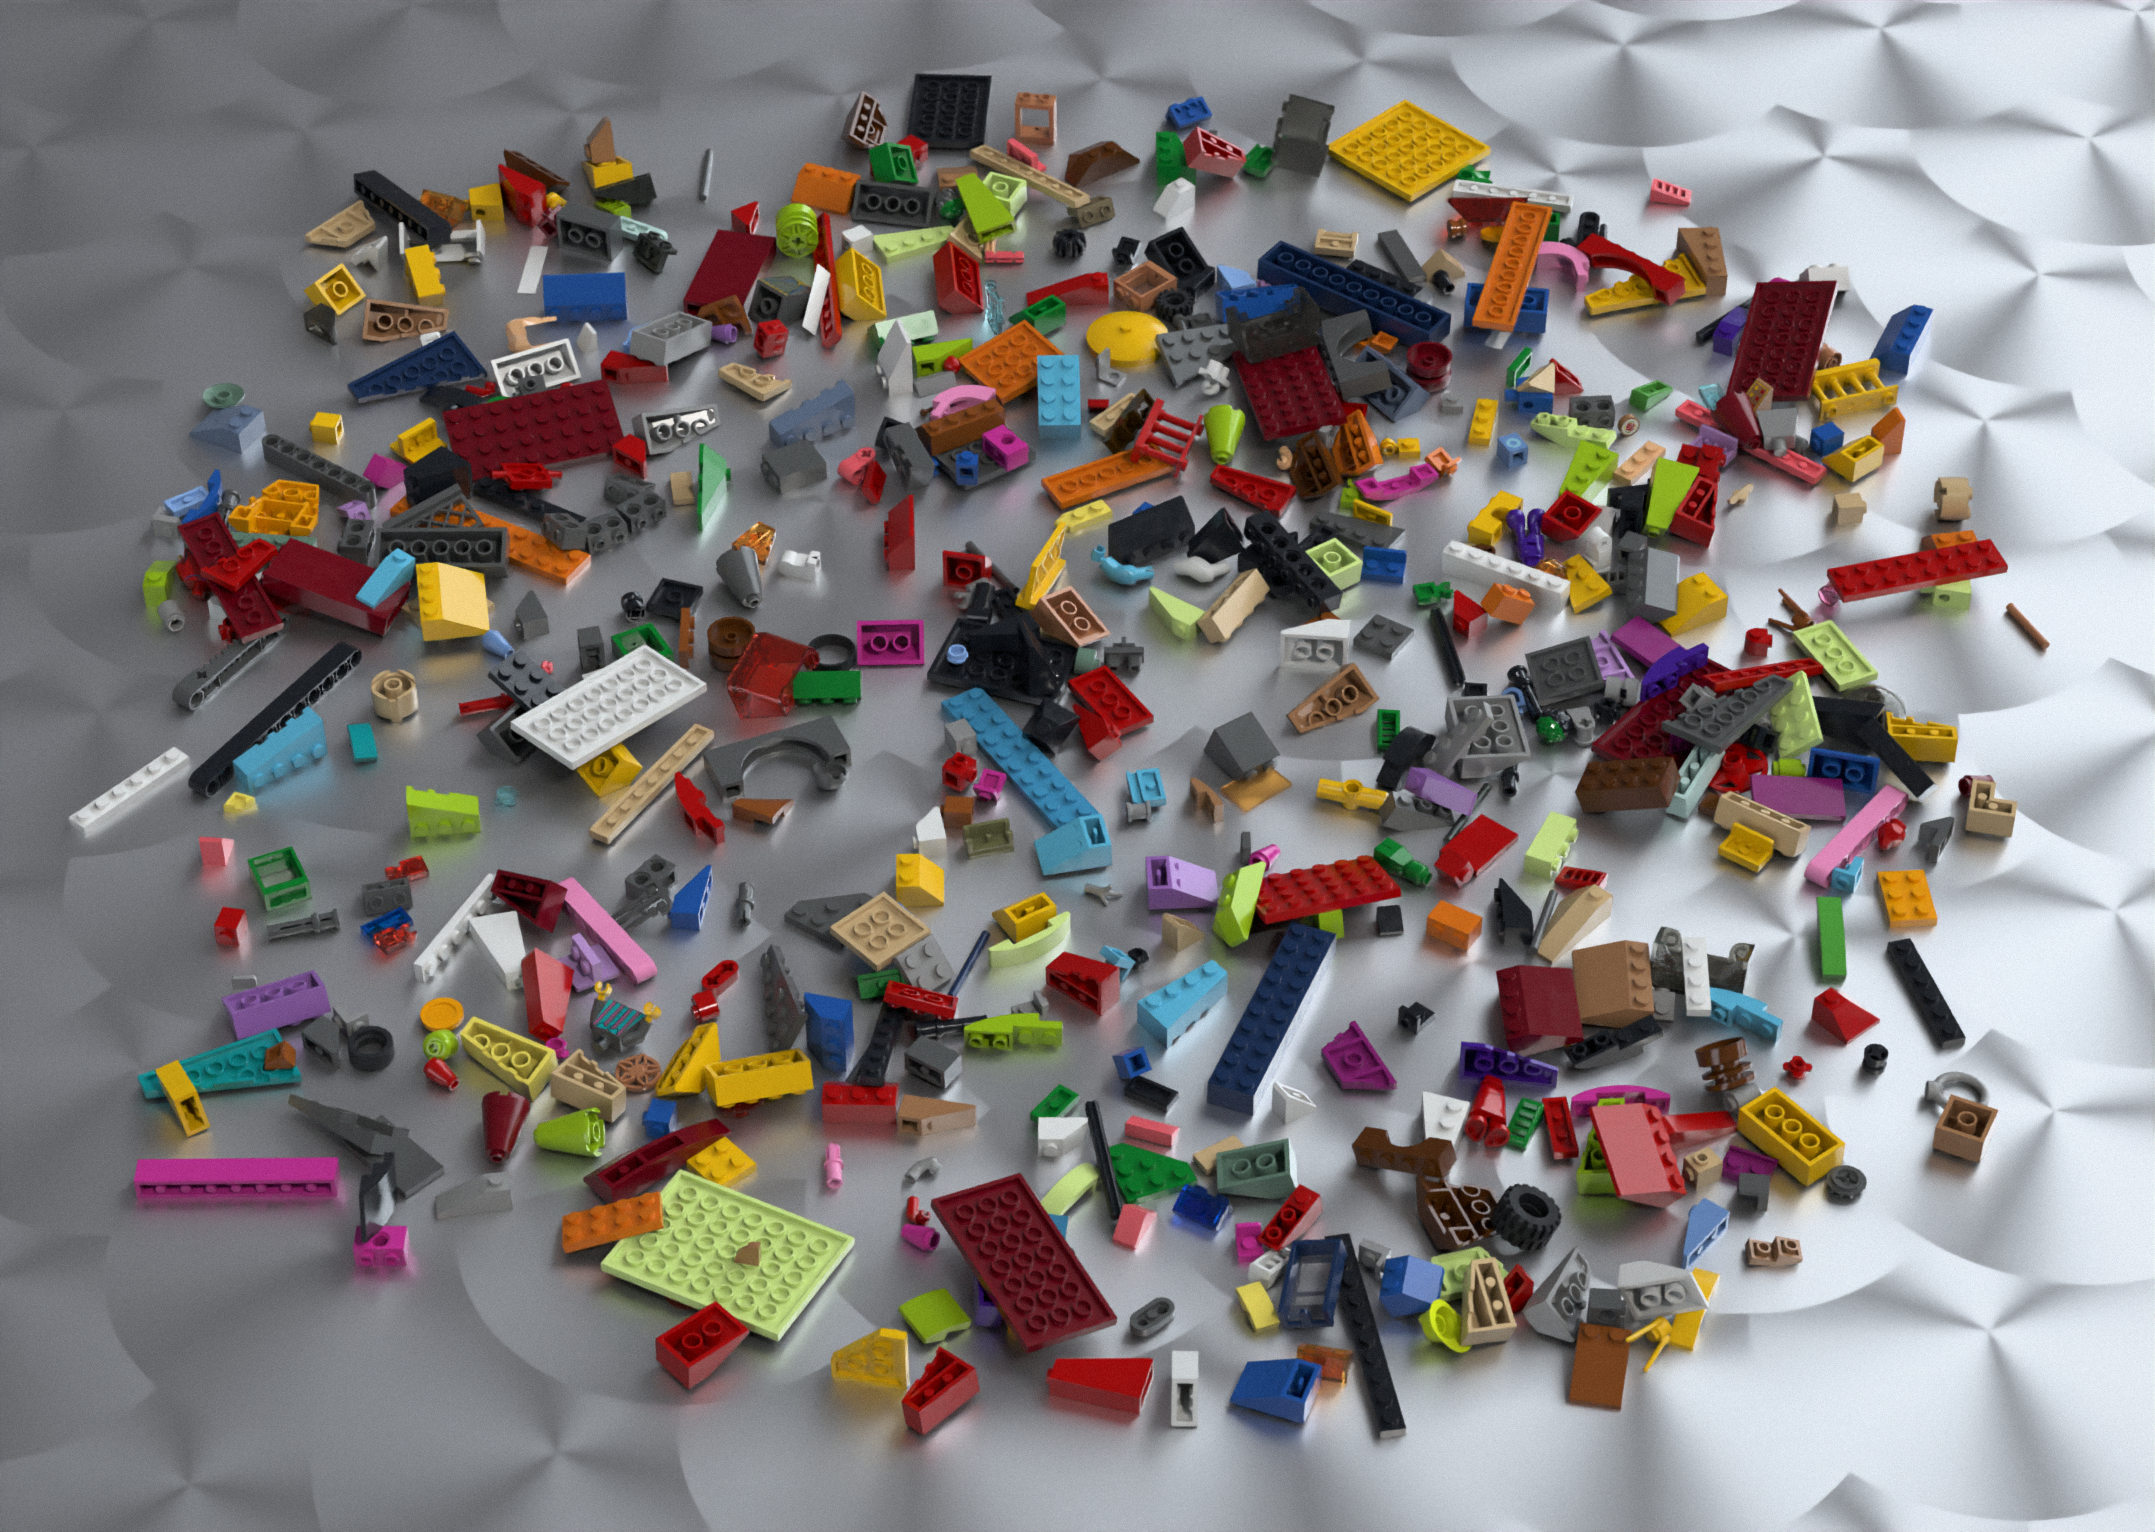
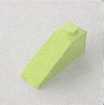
M1153 586L1149 588V606L1172 634L1191 642L1202 631L1197 621L1204 615L1205 611Z

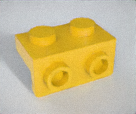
M1734 822L1731 825L1730 835L1718 847V854L1758 873L1772 858L1774 840Z

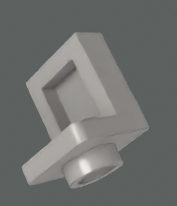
M159 507L151 517L154 535L179 539L181 537L177 526H180L179 517L166 516L164 507Z
M1656 988L1655 991H1652L1654 1003L1653 1017L1657 1022L1673 1023L1675 992H1670L1667 988Z
M342 1003L333 1006L334 1017H332V1020L339 1025L341 1032L347 1039L356 1030L369 1026L368 1014L366 1012L352 1017Z

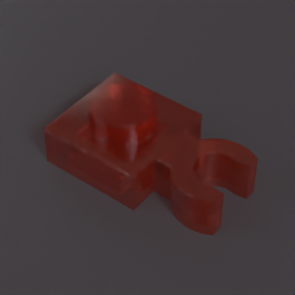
M420 855L400 861L399 867H387L385 869V876L389 880L408 877L410 883L429 877V871Z
M410 924L402 925L399 930L390 927L373 934L372 942L388 955L405 948L406 942L416 941L418 932H410Z

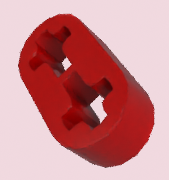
M732 960L720 962L702 978V991L710 989L714 997L722 994L739 978L738 964Z

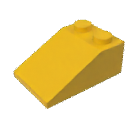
M615 156V161L592 163L590 160L581 161V166L593 190L597 187L632 178V163L620 156Z
M1704 572L1685 578L1679 583L1677 615L1656 623L1670 637L1677 636L1726 617L1728 596Z

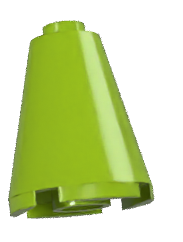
M1230 405L1213 406L1207 414H1204L1203 422L1212 460L1224 465L1233 460L1245 426V415L1240 409L1236 411Z
M590 1107L540 1123L533 1132L534 1142L542 1149L589 1157L601 1156L602 1153L598 1152L599 1148L605 1145L603 1119H598L597 1113L601 1112L596 1107Z

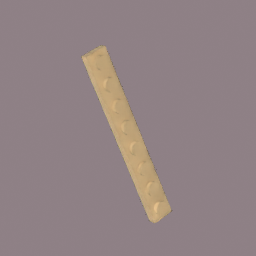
M985 144L970 150V158L1004 175L1026 180L1027 185L1032 189H1036L1044 195L1065 203L1071 208H1080L1082 205L1090 202V195Z
M695 723L589 829V836L609 844L675 778V773L681 772L714 739V731Z

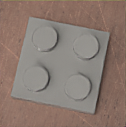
M933 934L927 935L892 958L907 985L932 991L955 976Z

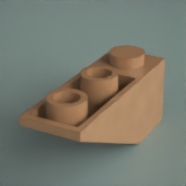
M904 1094L897 1114L898 1132L925 1136L976 1125V1105Z

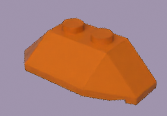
M1358 409L1346 416L1347 424L1339 425L1340 429L1333 443L1332 452L1341 477L1365 475L1384 464L1376 437L1362 412Z

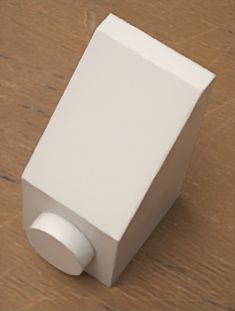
M1182 177L1168 184L1155 204L1153 213L1167 221L1194 206L1195 185Z
M934 807L915 825L912 846L913 849L918 850V854L924 857L947 855L946 834L939 807Z
M1038 1117V1156H1064L1088 1138V1117Z

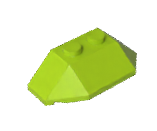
M1263 861L1240 868L1233 873L1227 874L1223 879V887L1217 902L1218 906L1212 930L1232 948L1248 940L1266 863Z

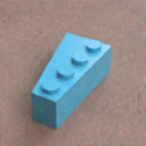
M309 706L302 710L303 714L297 719L292 717L285 722L287 726L277 733L274 731L270 733L265 742L260 746L255 744L233 761L235 778L249 792L328 754L323 720Z
M1214 960L1205 963L1137 1001V1022L1168 1049L1172 1045V1041L1177 1036L1180 1038L1192 1022L1195 1024L1205 1010L1209 1011L1227 994L1228 973Z

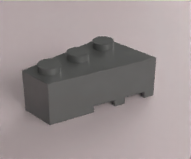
M910 422L886 428L883 440L905 491L909 492L930 486L931 479L934 476L935 464Z

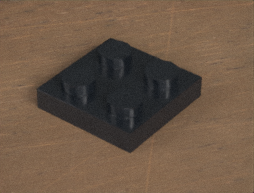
M662 578L646 603V611L681 619V608H690L692 613L703 595V586Z

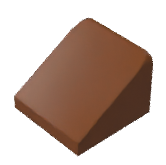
M284 1040L266 1049V1070L295 1067L296 1050L287 1041Z

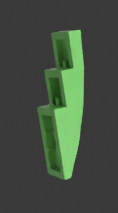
M1817 897V932L1822 978L1846 979V948L1841 897Z

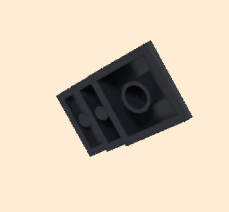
M385 1152L383 1163H373L372 1174L361 1175L359 1210L362 1243L368 1242L383 1228L395 1209L397 1202L395 1152Z

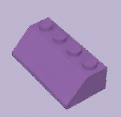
M315 970L221 998L232 1031L238 1040L274 1028L278 1030L279 1027L286 1025H298L302 1020L309 1018L317 1019L331 1012L326 987Z

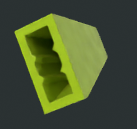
M975 173L963 175L955 179L959 194L980 245L1018 231L1014 216Z
M1661 457L1657 458L1652 466L1641 534H1645L1650 538L1661 539L1676 510L1696 478L1699 467Z

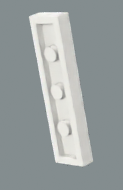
M1682 937L1681 950L1686 1016H1711L1706 937Z

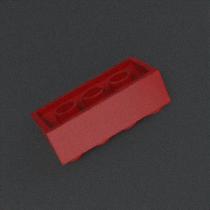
M948 241L933 255L938 305L942 310H947L952 315L982 313L984 311L979 264L963 250Z

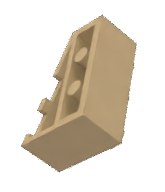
M580 1048L551 1073V1097L581 1110L596 1107L601 1112L597 1113V1116L611 1123L626 1110V1087L609 1072L604 1073L598 1068V1063L594 1060L589 1061L584 1057V1052Z
M1496 1257L1471 1260L1463 1275L1460 1346L1509 1340L1517 1326Z

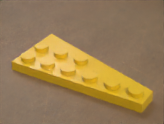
M1684 253L1679 254L1678 258L1673 261L1671 259L1664 261L1663 267L1676 274H1680L1684 279L1686 292L1679 299L1706 294V286ZM1635 274L1630 276L1628 281L1623 283L1618 281L1610 289L1603 288L1584 297V304L1591 315L1660 302L1654 299L1650 286Z

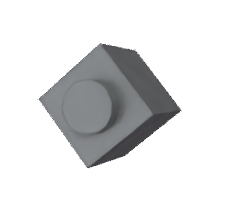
M965 718L944 725L945 743L954 755L957 752L967 755L977 751V734Z

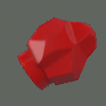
M1895 818L1881 825L1878 828L1877 834L1879 848L1885 851L1899 846L1905 839L1906 825Z

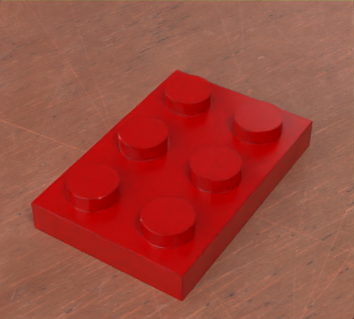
M889 980L883 1001L888 1002L887 1004L894 1008L904 1006L911 1008V1011L917 1014H925L927 1012L935 1014L934 1017L938 1019L948 1020L949 1018L954 1019L959 998Z

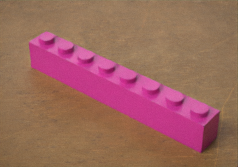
M338 1157L138 1159L134 1186L137 1199L338 1196L341 1173Z

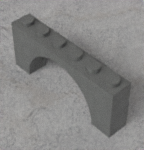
M1366 309L1318 322L1320 330L1316 331L1336 392L1337 394L1341 393L1343 400L1392 387L1385 360L1356 362L1342 357L1354 344L1373 337Z
M830 715L704 751V769L724 803L745 797L743 778L755 763L764 758L777 754L795 753L815 758L824 765H826L827 761H830L832 764H841L849 767L852 766L851 749Z

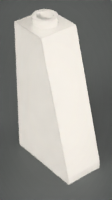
M510 911L469 918L473 941L507 990L523 988L521 960L526 956L517 912Z

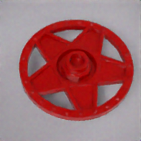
M1731 744L1725 750V752H1731L1724 755L1721 766L1707 787L1724 794L1729 791L1736 794L1751 790L1749 775L1761 772L1760 775H1767L1769 768L1768 760L1764 753L1745 744ZM1747 751L1756 755L1759 759H1747ZM1731 782L1735 787H1722L1721 785Z

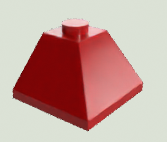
M1832 987L1814 998L1811 1019L1846 1045L1880 1023V1019L1846 993Z

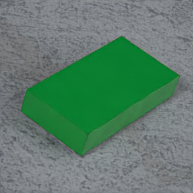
M1525 347L1507 368V386H1515L1516 379L1521 378L1532 364L1531 348Z

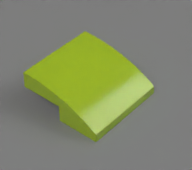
M946 1288L917 1296L898 1308L899 1313L924 1344L943 1341L948 1332L969 1329L971 1319Z

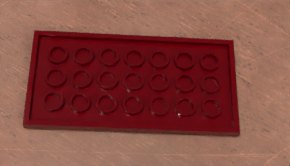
M1837 280L1757 282L1726 395L1735 391L1737 394H1742L1741 391L1747 393L1754 381L1760 378L1773 387L1772 402L1809 401L1839 287Z
M1311 335L1300 336L1291 340H1280L1277 343L1268 345L1261 344L1249 349L1241 348L1231 353L1232 361L1265 441L1319 430L1322 426L1332 425L1333 427L1347 424L1346 414Z
M606 379L442 412L451 450L459 457L471 463L473 484L484 476L490 478L491 470L500 471V463H542L545 469L613 456L612 446L624 438Z
M1708 658L1707 664L1679 677L1678 686L1644 702L1639 701L1592 743L1591 751L1609 761L1673 757L1679 771L1693 748L1670 754L1668 751L1670 733L1661 730L1662 722L1666 720L1672 722L1678 719V715L1684 712L1687 713L1685 711L1687 708L1679 699L1692 683L1702 688L1705 687L1701 684L1702 675L1732 670ZM1747 686V687H1741V688H1742L1743 690H1746V689L1751 688V687H1750V686ZM1729 689L1724 690L1722 693H1716L1714 698L1717 699L1724 695L1730 697L1734 695L1735 690Z
M1021 1173L931 1200L930 1207L1026 1354L1116 1325L1117 1316Z

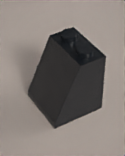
M442 445L403 470L406 500L411 507L456 483L462 489V493L467 500L475 497L471 463Z

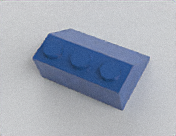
M1811 747L1807 777L1842 779L1843 790L1875 795L1881 759Z
M805 992L804 1010L809 1016L805 1022L808 1049L823 1068L847 1072L855 1052L852 1001Z

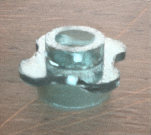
M510 786L500 787L497 790V798L494 799V804L496 806L514 807L516 805L515 800L519 797V792Z

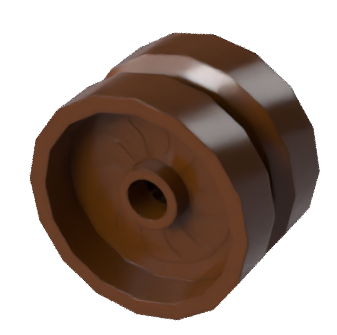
M732 616L718 619L709 626L707 630L709 661L714 667L722 671L735 672L749 668L757 658L756 632L754 625L750 621Z

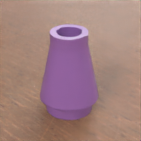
M731 324L712 326L711 339L726 344L734 343L737 339V328Z

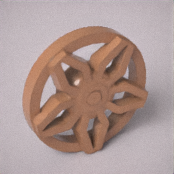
M640 1053V1055L620 1060L615 1070V1077L626 1087L627 1091L643 1092L653 1088L659 1081L661 1067L655 1059ZM656 1075L655 1078L649 1082V1077Z

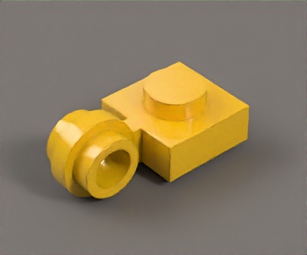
M1385 438L1379 444L1380 452L1385 456L1398 453L1399 458H1420L1419 438L1397 439V444L1392 439Z

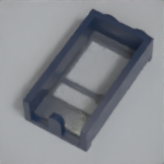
M1342 1239L1292 1241L1277 1311L1284 1329L1334 1326L1333 1319L1345 1259L1348 1257Z

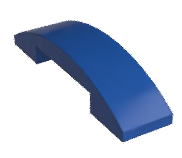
M215 469L207 481L209 494L198 510L189 509L182 520V524L218 512V506L222 503L221 496L223 493L220 470Z

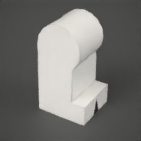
M1594 527L1586 536L1588 541L1587 553L1582 554V557L1596 571L1611 563L1612 538L1602 528Z
M786 550L780 557L777 569L785 576L816 581L821 569L820 552L811 551L810 555Z

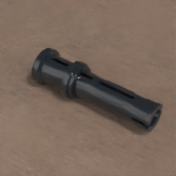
M1516 665L1508 671L1507 677L1513 682L1514 687L1522 691L1531 719L1534 723H1537L1539 715L1543 710L1532 690L1533 682L1527 677L1526 668L1522 665Z
M987 1015L941 1020L935 1017L934 1020L919 1022L917 1019L914 1020L915 1039L917 1040L921 1035L927 1038L936 1037L941 1039L943 1034L964 1032L965 1026L987 1019Z

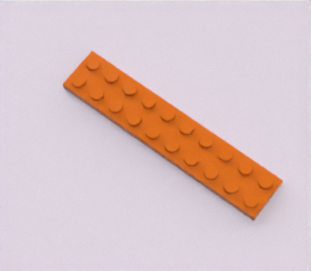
M1513 201L1473 317L1472 326L1513 332L1549 225L1553 207Z
M407 495L390 509L391 517H395L412 508L407 503ZM459 503L453 507V511L463 512L465 505ZM475 510L484 527H507L510 536V564L567 586L591 562V555L578 549H561L542 535ZM446 514L436 515L433 521L444 522ZM450 516L448 523L459 525L461 517ZM465 518L463 526L471 527L476 522L474 519ZM420 524L416 527L427 528V525Z

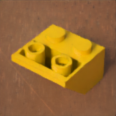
M1867 435L1845 444L1822 458L1821 462L1851 482H1854L1882 465L1885 445Z
M1044 892L1030 895L992 912V917L1015 943L1047 929L1048 920L1057 916L1056 905Z

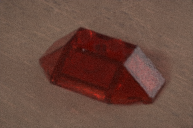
M1528 197L1446 198V202L1462 218H1465L1466 222H1471V226H1483V222H1491V226H1503L1513 201L1528 202Z

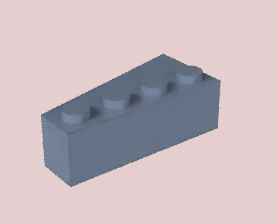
M843 379L836 382L837 386L832 389L826 388L820 392L821 395L815 399L803 401L802 405L796 410L790 409L769 421V436L777 448L806 439L811 442L856 426L854 392Z

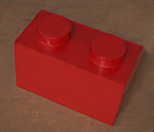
M1565 490L1542 516L1540 533L1558 543L1579 539L1602 513V509Z
M943 550V586L966 589L965 585L982 577L988 578L990 582L992 577V559L987 556Z

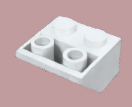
M1832 263L1828 267H1822V264L1810 265L1809 268H1805V271L1799 274L1800 281L1837 280L1839 286L1837 293H1846L1850 290L1848 266H1842V263Z

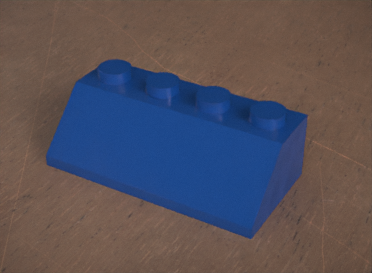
M625 272L543 275L545 317L556 316L557 318L555 321L546 323L627 320L628 302Z
M1468 283L1463 327L1480 328L1472 326V321L1484 284ZM1527 288L1513 332L1545 333L1550 289Z
M1913 304L1892 315L1869 359L1877 358L1882 369L1908 375L1931 330L1934 309Z

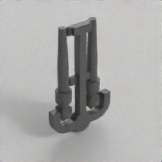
M650 879L643 883L648 891L639 894V897L611 916L615 920L628 912L618 920H615L621 926L641 912V917L623 929L626 933L649 918L655 917L659 914V911L662 916L671 911L673 906L672 900L669 897L671 892L658 879ZM665 899L666 903L664 901H660L656 904V907L653 906L650 909H648V912L645 911L646 908H648L658 900Z

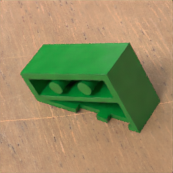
M1156 132L1157 186H1167L1181 177L1196 186V169L1187 166L1184 146L1176 132Z

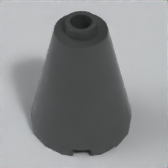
M741 546V550L734 551L732 548L717 559L716 571L745 607H757L763 600L758 556L751 547Z

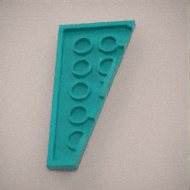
M277 1028L179 1061L197 1093L302 1081L301 1073L296 1064L295 1067L288 1069H265L266 1049L283 1041ZM155 1070L137 1076L138 1083L146 1099L166 1096Z

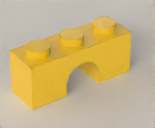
M1500 490L1495 497L1490 499L1489 504L1480 510L1478 516L1469 522L1467 526V532H1469L1468 542L1494 547L1501 540L1502 524L1507 525L1506 514L1514 509L1523 511V499Z

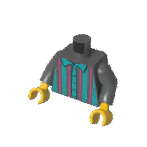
M597 981L595 991L598 993V998L594 999L590 1015V1029L592 1030L594 1040L592 1048L600 1054L607 1048L621 1053L631 1046L643 1043L653 1025L652 1019H658L661 1016L660 1008L657 1006L654 1008V1004L647 1002L643 1007L645 1013L643 1014L610 998L604 1001L605 997L612 993V988L607 983L606 989L601 991L602 982Z

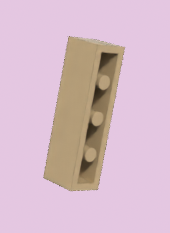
M1257 568L1242 572L1197 621L1210 643L1227 641L1232 636L1233 630L1243 624L1242 620L1254 612L1253 608L1265 599L1264 596L1270 588Z
M1732 791L1720 796L1713 822L1720 824L1726 830H1731V825L1736 822L1773 839L1774 849L1781 851V854L1787 857H1795L1804 852L1811 826Z

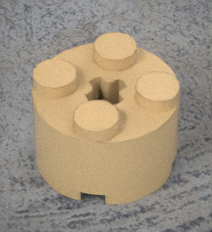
M1938 477L1939 481L1935 482L1934 503H1937L1938 509H1934L1936 519H1970L1971 510L1968 507L1969 500H1972L1973 490L1972 487H1968V478Z
M397 669L398 672L390 673V670L383 671L377 674L371 682L374 711L391 722L401 721L402 718L412 714L419 707L414 676L405 670Z

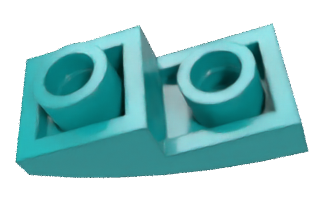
M370 723L347 725L354 763L377 761V749Z

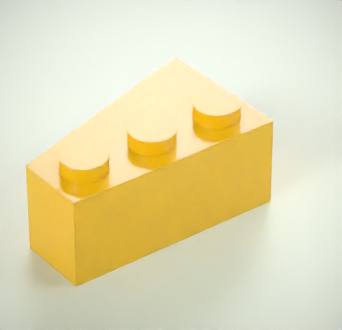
M1886 711L1884 728L1914 761L1955 763L1958 744L1956 727L1928 721L1927 724L1914 722V717L1909 716L1906 717V720L1893 717L1892 712Z

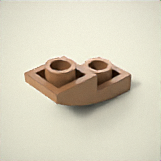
M1776 1236L1771 1243L1748 1238L1745 1244L1748 1264L1784 1266L1801 1263L1803 1260L1799 1240Z

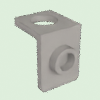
M1110 348L1104 349L1097 356L1095 363L1096 380L1118 387L1127 378V374L1110 368ZM1110 375H1117L1119 378L1116 380H1110L1107 377Z

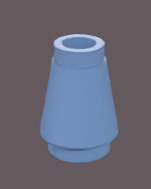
M489 630L484 634L482 644L485 649L505 659L514 653V648L499 631Z

